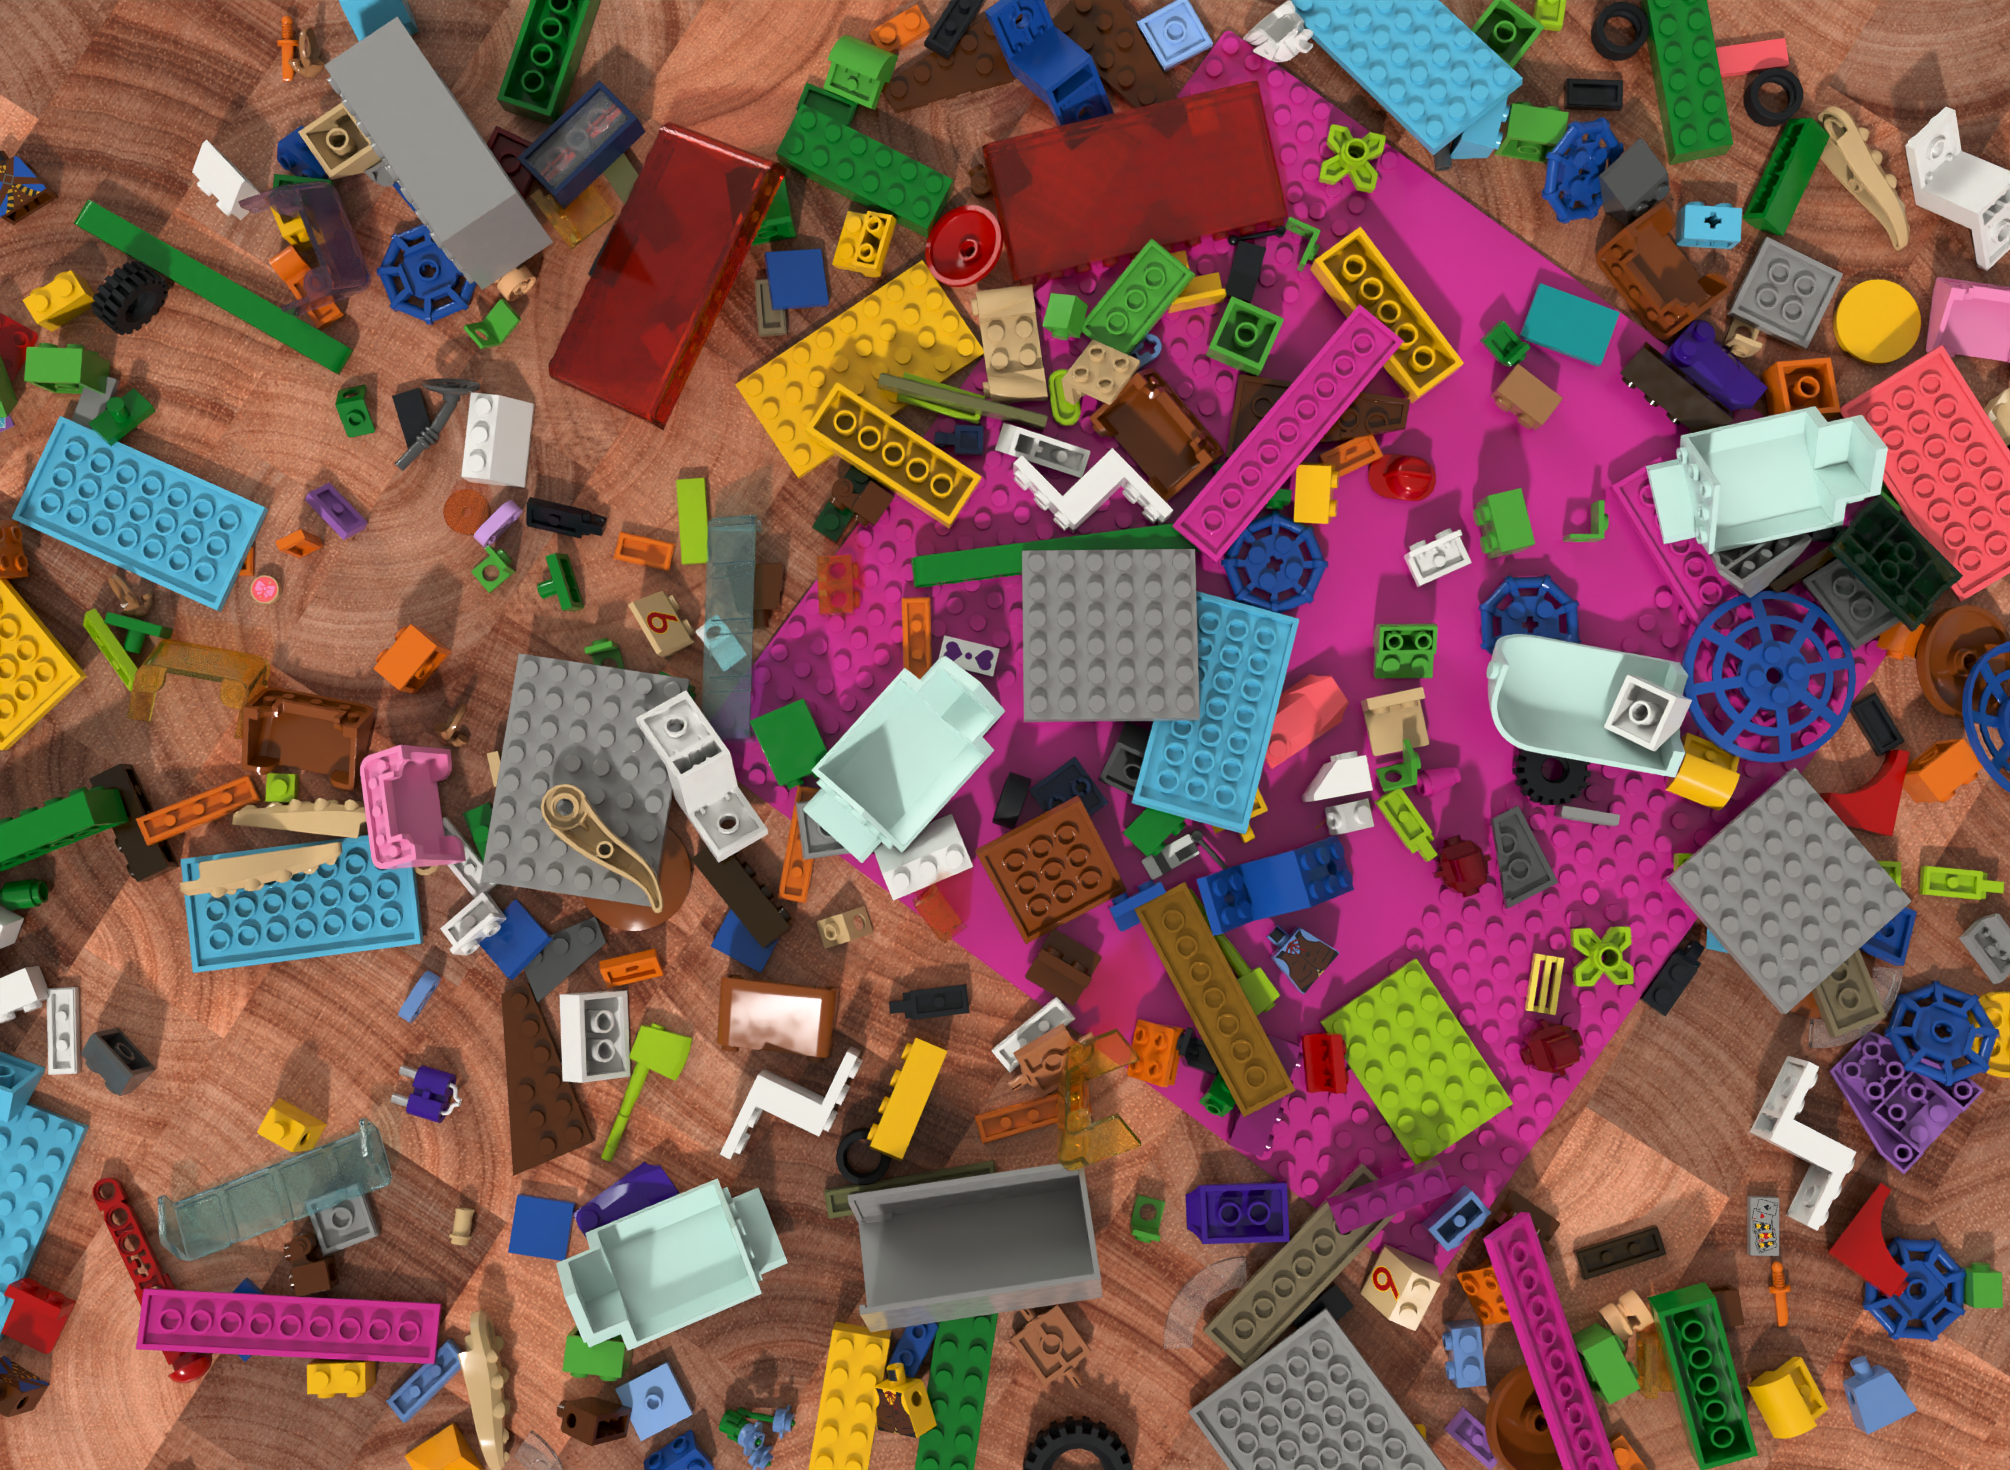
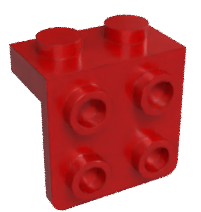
M0 313V355L10 381H13L26 360L27 347L35 345L38 334Z
M22 1278L9 1284L4 1295L13 1299L14 1302L1 1333L41 1353L48 1354L52 1352L76 1301L66 1297L61 1292L42 1286L39 1282L30 1278Z

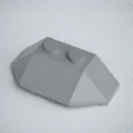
M1803 533L1709 555L1720 576L1739 592L1751 598L1769 586L1770 583L1783 576L1810 544L1812 537Z

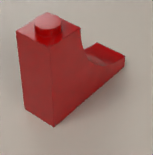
M1890 750L1886 753L1879 771L1865 785L1843 794L1820 793V797L1848 829L1878 836H1893L1910 752Z
M1880 1183L1829 1250L1828 1254L1890 1299L1893 1294L1900 1297L1910 1283L1905 1280L1908 1273L1893 1259L1883 1239L1881 1214L1891 1189Z

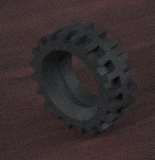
M1068 1416L1065 1422L1057 1423L1055 1420L1050 1423V1428L1046 1431L1041 1429L1037 1433V1439L1034 1443L1029 1444L1026 1459L1023 1461V1470H1052L1053 1463L1061 1454L1072 1449H1083L1092 1452L1098 1457L1104 1470H1132L1128 1450L1125 1444H1122L1119 1435L1114 1430L1112 1432L1108 1430L1105 1423L1101 1421L1098 1424L1091 1422L1090 1417L1083 1416L1082 1420H1073V1416Z

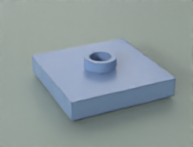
M1175 0L1137 21L1136 24L1163 73L1213 46L1211 38L1189 0Z
M668 1360L617 1386L615 1389L623 1406L632 1408L630 1420L641 1441L694 1413Z

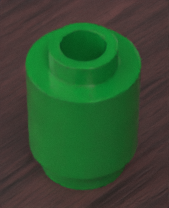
M35 878L6 882L3 889L0 890V902L10 911L39 907L41 903H46L48 900L46 883Z

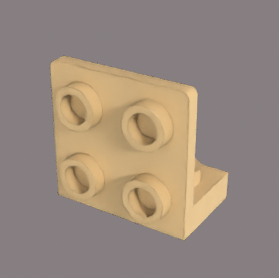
M1092 339L1062 379L1065 401L1075 405L1081 396L1088 395L1111 405L1140 367V360Z
M1423 687L1361 701L1373 756L1403 751L1404 739H1409L1412 748L1429 745L1420 700L1425 698Z

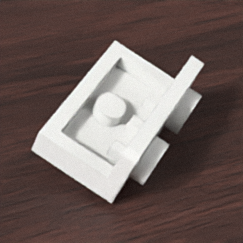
M1451 528L1436 534L1437 540L1429 544L1422 540L1409 546L1411 552L1404 555V559L1417 587L1472 563L1460 538L1463 535L1461 529L1452 532Z
M482 892L440 929L453 945L450 948L452 954L467 956L479 948L480 945L478 943L485 937H490L498 932L501 928L500 924L507 918L489 893Z

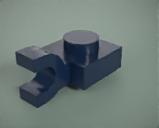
M955 425L954 433L935 432L934 446L937 448L954 447V455L982 456L983 426Z

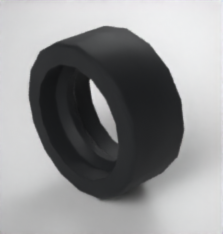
M1615 2L1607 6L1594 21L1591 30V41L1595 50L1604 58L1612 61H1622L1634 56L1647 40L1649 33L1648 19L1644 11L1632 3ZM1610 18H1625L1633 25L1636 36L1630 45L1618 46L1607 39L1604 33V26Z
M1771 68L1761 72L1748 85L1744 94V108L1747 115L1755 123L1764 127H1775L1785 123L1799 110L1803 101V88L1800 80L1792 72L1783 68ZM1775 83L1786 91L1789 104L1784 111L1773 113L1761 105L1758 91L1763 84Z
M1009 772L992 823L1011 830L1015 828L1030 786V778Z
M863 1127L852 1130L844 1136L837 1148L836 1162L838 1170L845 1179L853 1184L868 1185L875 1183L885 1175L890 1166L891 1157L882 1153L879 1165L872 1172L859 1173L848 1164L847 1152L849 1147L857 1140H867L871 1128Z

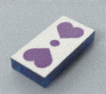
M944 635L939 658L947 656L965 671L993 677L1000 649Z

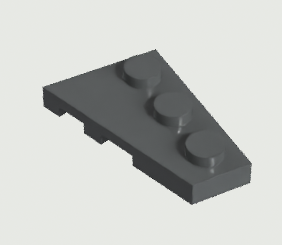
M1514 806L1490 819L1506 909L1558 883L1519 806Z
M597 917L590 918L550 935L553 939L524 968L537 1003L542 1001L553 989L608 943Z

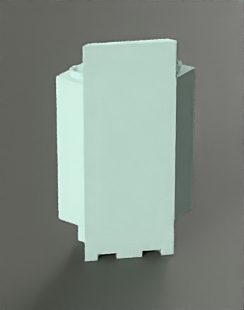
M1816 406L1681 435L1680 448H1677L1676 451L1677 459L1646 466L1663 543L1668 544L1696 537L1698 544H1702L1707 553L1712 554L1843 525L1846 504L1864 501V498L1881 494L1888 447L1862 415L1827 422Z
M947 656L940 657L921 679L904 668L811 770L820 778L816 783L821 789L807 803L803 811L861 863L868 858L881 842L889 849L894 845L899 851L903 852L994 751L982 736L1000 718L1005 710L981 682Z
M717 1178L586 1232L590 1249L556 1263L565 1300L583 1342H587L590 1348L621 1334L629 1351L762 1294L758 1282L763 1280L761 1274L785 1265L788 1262L759 1188L731 1198L728 1187L722 1189Z

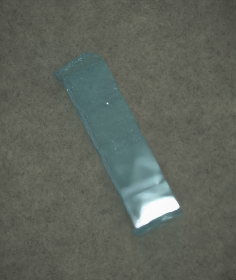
M757 515L711 518V521H708L702 713L722 742H755L756 740L755 733L750 730L756 532H762V522Z
M364 1117L359 1119V1132L175 1203L166 1195L159 1196L158 1227L161 1245L179 1260H184L185 1262L193 1261L230 1247L235 1242H243L282 1227L292 1220H300L336 1206L344 1200H351L388 1186L391 1183L392 1173L379 1129Z

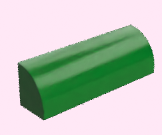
M1794 118L1788 120L1742 218L1752 227L1769 234L1784 236L1830 138V135L1813 118Z

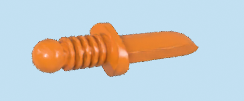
M285 15L281 20L283 24L282 40H277V46H282L283 81L289 82L293 79L294 70L289 65L288 60L294 59V46H299V41L293 40V19Z
M1773 1262L1771 1266L1773 1270V1286H1769L1768 1289L1769 1293L1774 1294L1777 1326L1784 1327L1789 1319L1786 1292L1791 1291V1286L1785 1284L1783 1265L1780 1262Z

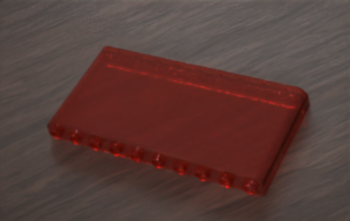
M1258 81L1245 82L994 141L982 146L981 149L997 219L1003 231V244L1013 284L1020 283V286L1036 284L1037 278L1046 276L1048 280L1064 277V272L1075 270L1076 274L1085 273L1092 270V265L1101 263L1103 267L1114 266L1120 263L1119 259L1130 257V260L1133 261L1151 238L1165 250L1172 252L1175 250L1174 246L1185 244V248L1201 245L1202 239L1212 237L1213 241L1227 239L1231 232L1240 231V235H1245L1257 231V226L1267 224L1268 228L1284 225V220L1289 217Z
M667 122L661 127L658 137L650 153L647 155L640 175L634 183L631 194L622 208L621 215L610 233L603 253L597 261L594 272L585 286V291L573 311V316L561 337L558 348L549 362L550 377L560 384L664 430L787 169L778 162L676 123Z

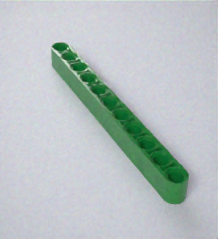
M89 199L73 223L340 375L353 353V350Z
M1174 523L924 555L911 558L914 587L923 588L1022 575V551L1195 549V552L1201 551L1172 527Z

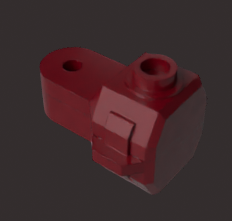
M1460 835L1444 839L1445 845L1439 848L1437 852L1436 871L1432 872L1434 878H1441L1444 886L1452 892L1462 893L1463 898L1479 893L1478 887L1486 884L1487 874H1489L1487 861L1491 860L1490 854L1483 855L1482 849L1471 840H1461Z
M1545 1019L1537 1020L1538 1027L1528 1032L1522 1039L1523 1048L1519 1049L1524 1065H1531V1068L1538 1071L1556 1073L1560 1077L1566 1075L1565 1068L1571 1067L1574 1063L1580 1061L1581 1052L1579 1047L1583 1046V1040L1577 1029L1572 1030V1027L1547 1022Z

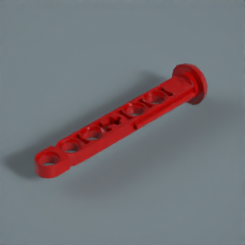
M103 1178L97 1181L92 1191L93 1198L100 1212L104 1211V1221L136 1287L134 1293L140 1305H142L143 1290L146 1288L159 1286L162 1289L176 1290L169 1274H164L133 1206L125 1201L129 1198L122 1183L116 1178ZM107 1182L115 1186V1194L110 1199L103 1198L100 1193L102 1185ZM119 1208L124 1209L128 1215L127 1221L123 1225L115 1224L112 1218L114 1211ZM130 1234H135L140 1239V1245L135 1251H130L125 1247V1239ZM144 1250L146 1255L140 1257L144 1264H151L148 1276L145 1273H138V1269L142 1267L139 1258L133 1261L131 1259V1256L138 1255ZM162 1351L168 1365L172 1364L175 1371L169 1374L168 1377L177 1383H190L198 1380L206 1374L212 1364V1353L204 1356L203 1353Z

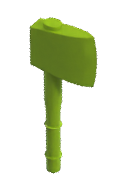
M1190 888L1189 890L1211 930L1205 907L1200 902L1201 899L1199 900ZM1224 934L1214 935L1227 962L1237 974L1238 978L1236 979L1256 1016L1261 1012L1265 1013L1276 1005L1274 1001L1280 994L1259 966L1251 970Z
M654 1022L651 1026L641 1025L629 1058L637 1063L608 1141L605 1142L606 1146L601 1156L602 1159L612 1162L649 1069L676 1081L687 1061L692 1043L691 1037L665 1030V1026Z

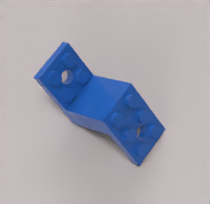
M999 0L985 11L1012 75L1049 106L1066 147L1073 151L1116 118L1092 56L1054 26L1044 0ZM1023 13L1022 20L1015 24L1017 17ZM1085 107L1084 114L1079 116L1080 111Z
M1338 835L1327 837L1300 848L1246 861L1196 879L1213 936L1223 934L1256 920L1311 908L1354 890L1352 884L1353 877L1348 870L1344 857V847L1340 843Z

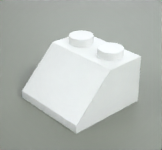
M208 140L202 143L192 171L200 180L197 185L209 197L214 194L219 200L216 205L228 217L233 214L239 220H242L265 197Z
M1627 675L1604 728L1649 750L1656 751L1680 728L1692 700L1643 677Z

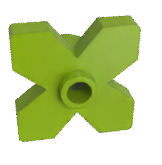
M1332 124L1328 132L1326 144L1336 156L1322 163L1318 181L1335 185L1346 175H1349L1356 190L1372 193L1376 187L1378 173L1369 161L1382 155L1386 136L1369 132L1362 139L1353 138L1348 127Z
M1610 927L1601 940L1591 928H1572L1570 930L1571 946L1586 956L1572 969L1573 984L1575 986H1594L1603 973L1615 985L1634 983L1633 966L1624 961L1622 957V952L1632 944L1630 927ZM1604 952V959L1602 960V959H1601V956H1602V953Z

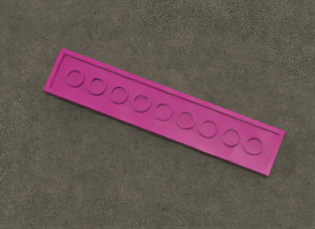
M1359 304L1172 527L1214 563H1217L1401 346L1404 340Z
M1659 457L1647 465L1661 463L1663 460ZM1646 466L1609 487L1695 628L1717 606L1734 597L1744 595L1720 576L1710 555L1702 544H1698L1696 537L1668 544L1663 543ZM1750 602L1727 611L1710 628L1727 636L1738 625L1754 619ZM1758 627L1744 632L1734 642L1747 650L1760 644L1761 639ZM1703 637L1704 644L1714 658L1719 646ZM1729 652L1725 656L1722 668L1725 678L1736 676L1740 661L1739 658ZM1774 668L1768 669L1766 673L1767 680L1772 684H1776L1779 680L1778 671ZM1734 688L1733 691L1745 708L1748 701L1742 696L1739 688ZM1799 700L1793 706L1788 707V715L1805 704ZM1758 709L1751 720L1755 724L1769 727L1776 722L1775 711Z
M1520 1212L1484 1237L1483 1240L1563 1470H1618L1530 1213Z
M146 1288L143 1290L136 1349L435 1364L442 1303Z

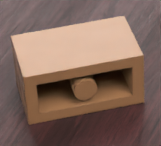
M1519 364L1511 369L1491 395L1495 399V404L1500 409L1512 412L1518 417L1517 421L1527 429L1532 428L1535 431L1545 423L1563 399Z

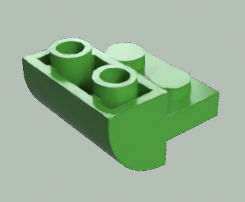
M844 35L835 43L829 54L828 60L832 63L823 89L876 110L884 83L890 82L899 55L851 35Z
M1377 624L1373 636V646L1375 648L1373 675L1375 679L1432 678L1433 659L1437 649V624Z

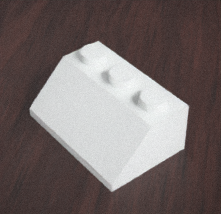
M471 392L461 477L470 483L526 488L535 404L501 395Z
M1357 751L1330 756L1331 762L1322 765L1301 796L1303 803L1373 790L1366 755L1358 756Z
M952 814L928 823L903 852L899 851L894 845L889 849L883 843L879 844L874 850L893 901L974 867Z
M627 990L559 994L563 1081L585 1083L630 1077Z

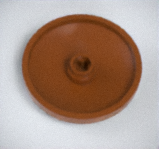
M1975 605L1953 606L1944 609L1928 622L1918 643L1916 669L1922 691L1936 710L1953 719L1963 720L1962 697L1965 682L1971 668L1988 650L2010 641V636L2005 626L1987 609ZM2010 652L2002 653L1987 661L1994 676L2010 669ZM1980 671L1975 680L1972 694V710L1977 712L1981 694L1987 685ZM2010 679L2000 683L2006 695L2010 691ZM1992 693L1987 702V715L2000 707L1999 702Z
M667 826L658 879L664 903L663 910L660 913H655L652 907L589 897H582V899L595 917L611 927L626 931H640L656 927L674 916L682 907L689 894L692 883V864L688 850L681 838Z
M1524 1363L1507 1373L1500 1380L1490 1397L1485 1416V1432L1488 1446L1494 1458L1505 1470H1563L1527 1364Z

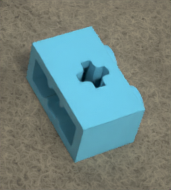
M1703 202L1687 203L1677 212L1675 244L1684 247L1732 249L1741 242L1742 208H1733L1732 204L1721 203L1715 206H1704Z

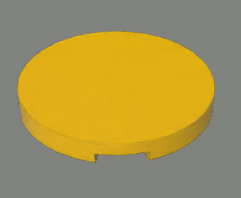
M1869 280L1856 285L1845 293L1833 315V331L1839 346L1844 352L1847 351L1851 356L1868 365H1883L1904 356L1916 343L1921 328L1920 311L1914 298L1903 287L1887 280Z
M1993 991L1981 995L1978 999L1994 1027L1999 1029L2000 1034L1996 1038L1988 1063L1990 1069L1986 1073L1997 1077L2010 1078V992ZM1971 1010L1967 1012L1969 1023L1973 1024L1975 1028H1979L1978 1022ZM1975 1037L1971 1050L1977 1054L1982 1038Z

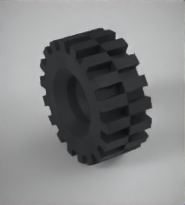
M137 260L132 261L131 264L129 262L124 263L122 269L117 267L113 270L114 274L112 276L108 275L104 279L106 280L104 285H99L97 288L99 293L94 294L93 300L95 302L91 303V308L94 309L92 311L93 314L120 335L125 333L132 334L134 329L136 331L140 330L143 323L147 325L151 321L149 318L152 315L156 316L159 312L157 310L158 307L164 305L165 301L162 299L168 295L166 281L144 262H138Z
M1521 748L1518 750L1520 752L1519 755L1514 757L1513 762L1516 763V768H1512V773L1517 776V780H1514L1516 786L1522 788L1520 792L1523 796L1530 797V801L1541 803L1540 805H1560L1571 802V799L1578 798L1582 794L1580 792L1581 789H1586L1588 785L1585 782L1586 778L1591 777V771H1587V765H1591L1590 762L1530 752ZM1549 758L1557 759L1563 766L1561 777L1555 781L1546 779L1542 774V764Z

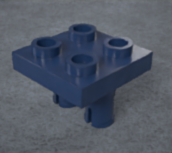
M1076 757L1070 759L1029 789V792L1044 813L1077 795L1081 799L1089 817L1108 804V801Z

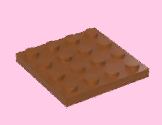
M1078 795L975 850L1025 944L1127 891Z

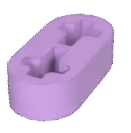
M513 500L505 502L475 532L474 538L484 548L493 544L520 517L522 509Z

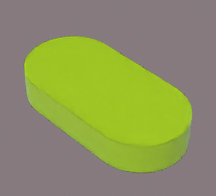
M1059 369L1054 371L1048 380L1052 416L1058 425L1069 427L1074 425L1080 418V402L1078 400L1073 405L1065 401L1062 379L1069 370Z

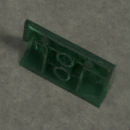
M1881 494L1862 505L1850 517L1828 548L1911 632L1916 630L1933 611L1934 607L1932 605L1943 592L1963 577Z

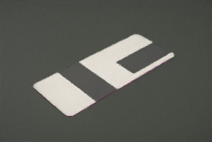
M1187 834L1167 845L1156 857L1153 855L1146 857L1142 860V863L1151 879L1154 880L1198 855L1199 850L1191 840L1190 835Z

